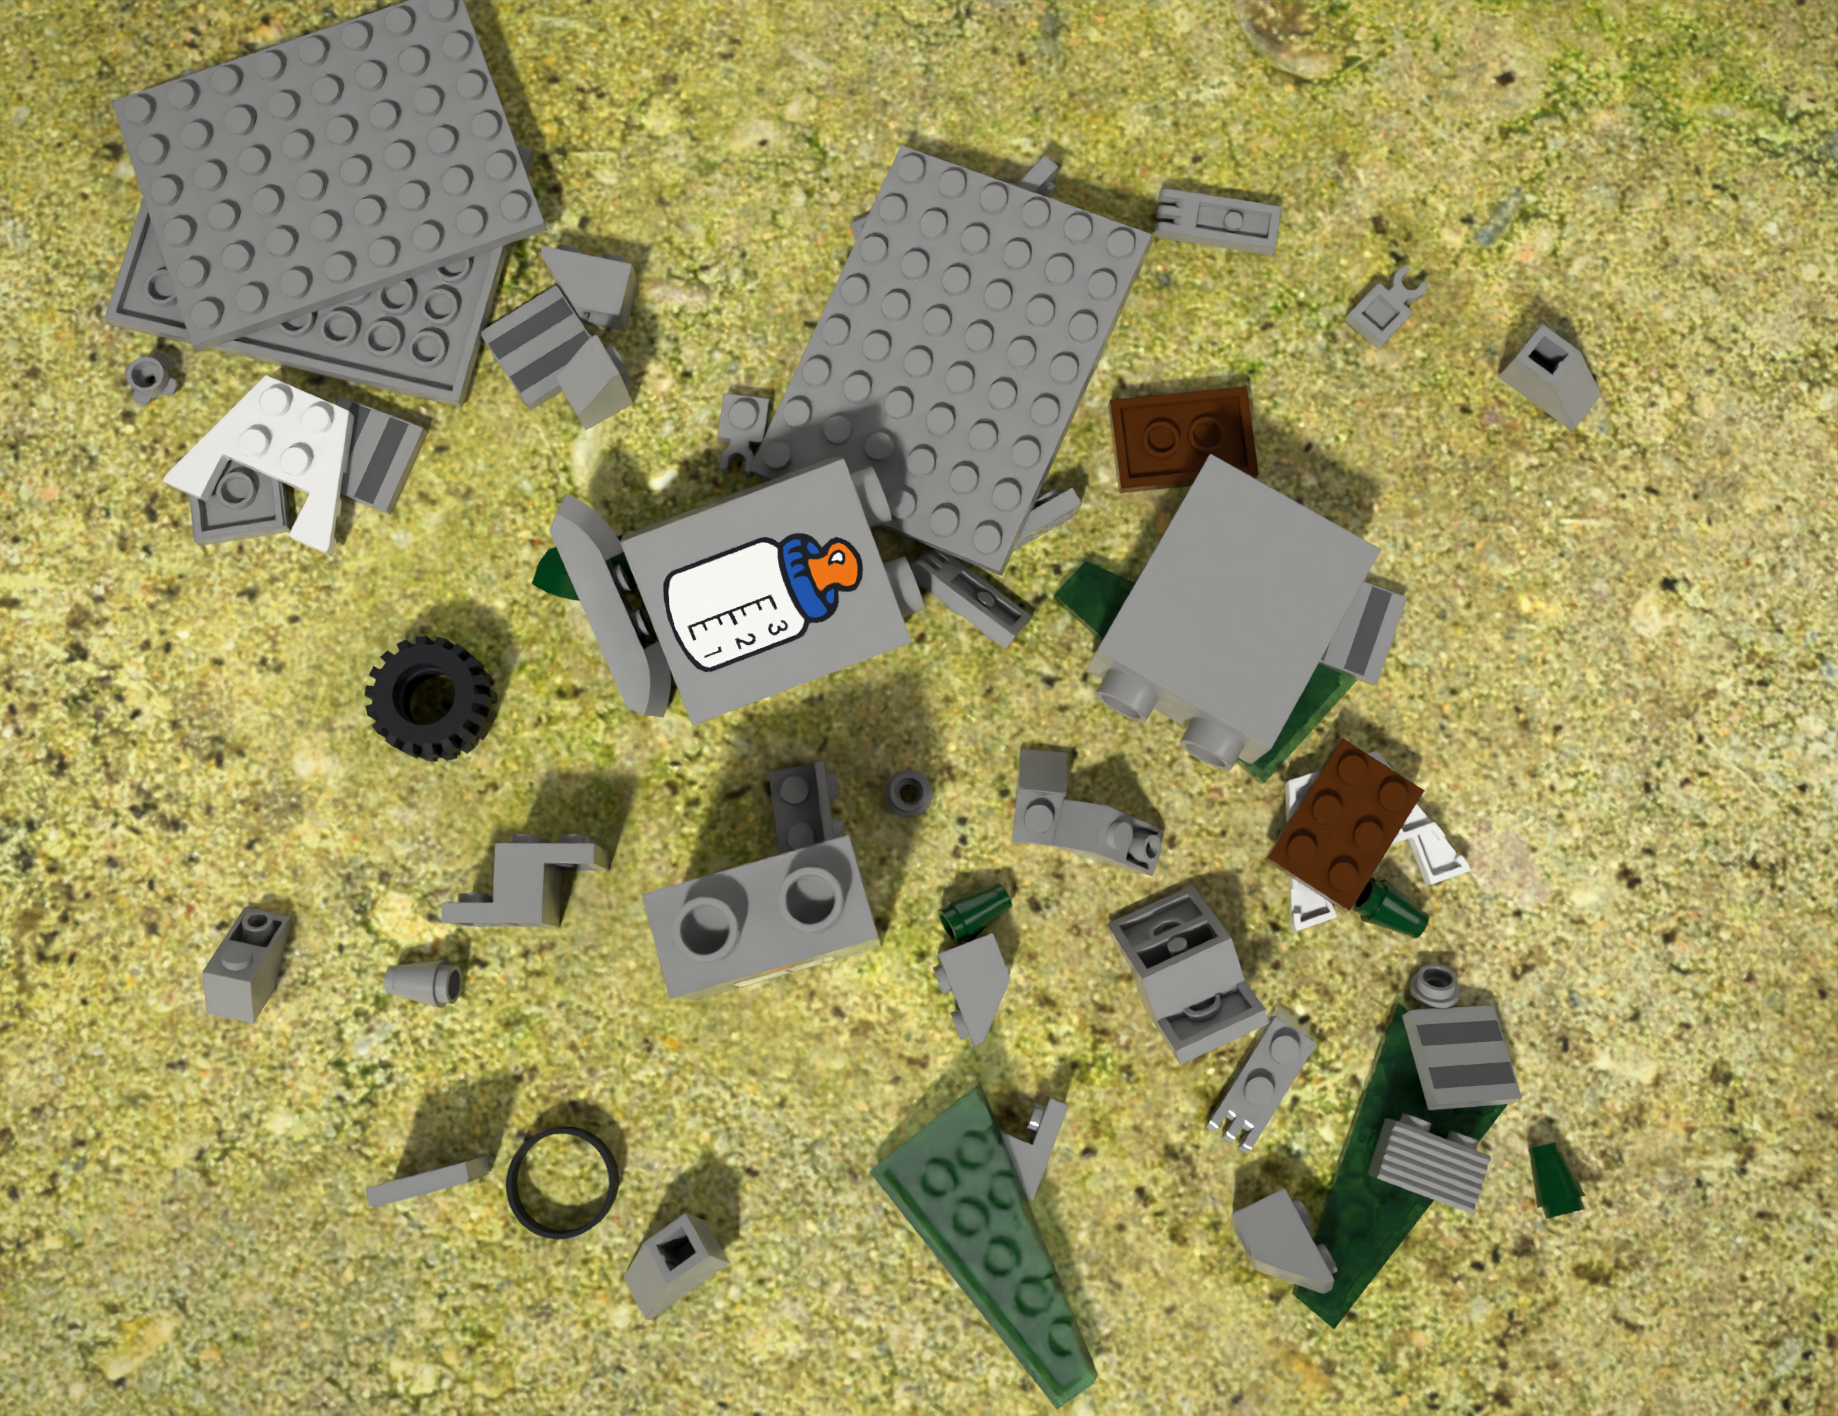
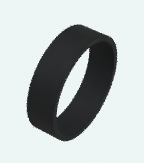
M557 1127L541 1132L530 1138L519 1148L509 1165L506 1177V1194L510 1208L517 1220L525 1228L541 1237L569 1239L581 1235L597 1225L613 1206L619 1185L617 1164L608 1146L599 1137L587 1130L577 1127ZM569 1134L586 1140L600 1153L607 1167L609 1188L602 1209L589 1224L574 1230H554L541 1225L527 1213L519 1197L517 1179L522 1160L534 1144L549 1135Z

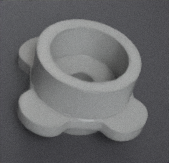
M155 354L152 357H140L126 367L125 377L129 385L135 390L132 397L138 404L148 405L156 397L162 395L169 397L176 393L178 383L175 379L171 378L168 369L170 360L165 355ZM155 376V381L148 383L149 377Z

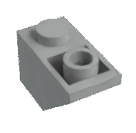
M559 245L557 248L542 246L540 255L549 273L580 321L585 324L626 332L638 285L633 265L617 255L603 254L602 257L586 255L582 250L570 245Z
M1541 324L1526 340L1498 376L1570 431H1573L1601 396V392L1581 352L1544 324Z
M597 334L585 342L556 377L557 382L585 430L633 404L627 389L634 386L627 373L623 360L614 345L605 349Z
M1064 799L1052 845L1083 858L1153 876L1157 859L1161 853V844L1165 831L1107 805Z
M244 907L202 972L207 1014L255 1023L275 989L291 927V916Z
M993 933L938 954L941 964L933 967L942 993L946 994L952 991L958 1010L950 1014L960 1040L969 1037L973 1046L984 1042L1011 979Z
M1284 1188L1231 1214V1225L1255 1270L1321 1294L1332 1290L1334 1278L1331 1274L1337 1272L1336 1265L1323 1243L1316 1246L1307 1228L1312 1226V1222L1299 1198L1291 1201Z
M684 1213L644 1242L625 1273L624 1279L646 1320H651L730 1262L708 1222L691 1214Z

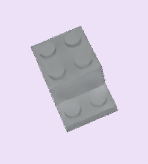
M511 834L510 843H495L493 896L484 893H459L458 902H443L442 923L463 927H560L562 870L609 871L610 852L598 846L597 840L589 839L588 835L563 834L559 835V843H549L548 839H540V835Z
M1193 885L1107 924L1113 941L1129 964L1144 1008L1180 1065L1270 1023L1266 1009L1244 979L1231 936Z

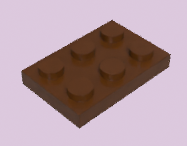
M1247 386L1113 399L1109 401L1108 409L1119 493L1192 486L1210 454L1255 479L1258 477L1259 471Z
M1342 738L1337 742L1264 860L1339 909L1349 912L1425 790Z

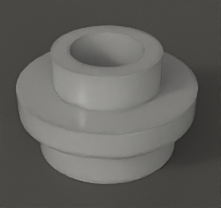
M914 770L900 771L893 775L886 785V802L889 808L899 816L906 818L919 816L927 810L931 803V784L920 772ZM905 786L914 787L918 792L917 799L911 803L904 802L899 796L901 789Z
M1429 964L1420 968L1418 973L1412 977L1410 992L1418 1002L1429 1008H1447L1458 1001L1460 986L1452 970L1442 965Z

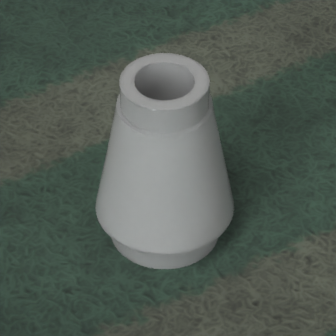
M446 959L399 966L391 965L388 967L384 979V987L387 994L442 1008L446 1004H454L460 995L462 986L460 967L458 965H451Z

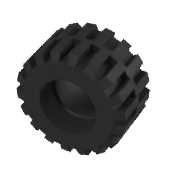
M427 636L416 637V644H411L404 640L396 644L399 652L395 655L387 650L380 657L386 662L381 670L373 666L369 676L376 679L374 686L366 685L365 696L372 700V704L365 706L367 716L376 721L372 726L377 734L385 737V742L394 748L417 759L419 757L430 762H437L438 758H443L447 761L457 759L456 752L463 751L468 754L475 749L472 742L477 737L481 740L485 739L489 732L483 728L487 721L494 723L496 713L491 710V704L497 703V693L491 689V685L494 682L491 675L484 670L485 666L457 643L454 645L449 640L441 637H436V640L433 641ZM436 675L449 676L455 687V699L450 711L435 723L428 725L416 724L410 713V699L415 688L429 677Z

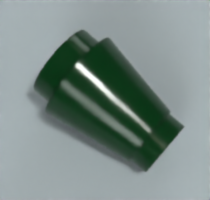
M1370 878L1353 905V910L1360 914L1362 921L1409 935L1414 939L1424 932L1429 922V914L1424 912L1386 879L1378 881Z
M998 882L992 886L947 899L945 901L946 906L938 909V916L947 935L955 944L962 940L970 942L1004 914L1005 911L1012 908V902L1005 888Z
M1557 1142L1528 1149L1531 1158L1530 1163L1537 1208L1542 1207L1546 1219L1584 1210L1585 1207L1581 1197L1586 1195L1563 1153L1559 1150Z

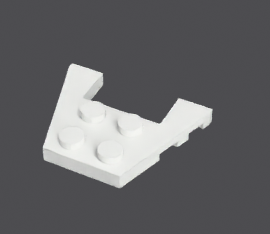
M265 375L165 475L163 481L173 488L207 502L229 460H232L306 492L309 496L288 536L301 544L332 557L336 547V539L334 538L336 519L340 517L342 500L340 499L343 473L347 471L354 416L344 408Z
M1378 751L1368 753V755L1392 769ZM1319 771L1285 783L1286 823ZM1416 804L1392 844L1406 839L1409 840L1425 885H1431L1471 871L1464 857L1458 855L1444 838L1446 835L1435 822L1432 823ZM1288 875L1290 926L1293 932L1337 917L1332 903Z

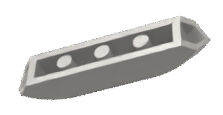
M565 494L550 527V534L626 707L643 715L663 718L670 695V667L659 640L646 643L644 636L650 634L649 627L640 608L632 610L625 593L631 591L626 573L621 564L613 566L610 558L624 552L621 543L611 527L598 513L575 497Z

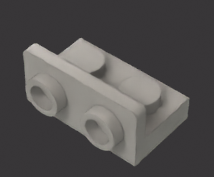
M824 760L814 761V765L769 771L779 855L844 836L842 818H832L830 800L839 799L836 772H826Z

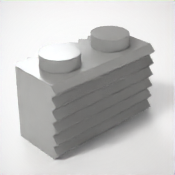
M1404 1113L1401 1115L1400 1122L1385 1118L1367 1175L1473 1214L1475 1204L1478 1201V1194L1481 1191L1485 1174L1488 1171V1164L1491 1161L1490 1155L1476 1150L1479 1141L1453 1131H1449L1447 1139L1429 1133L1431 1123Z

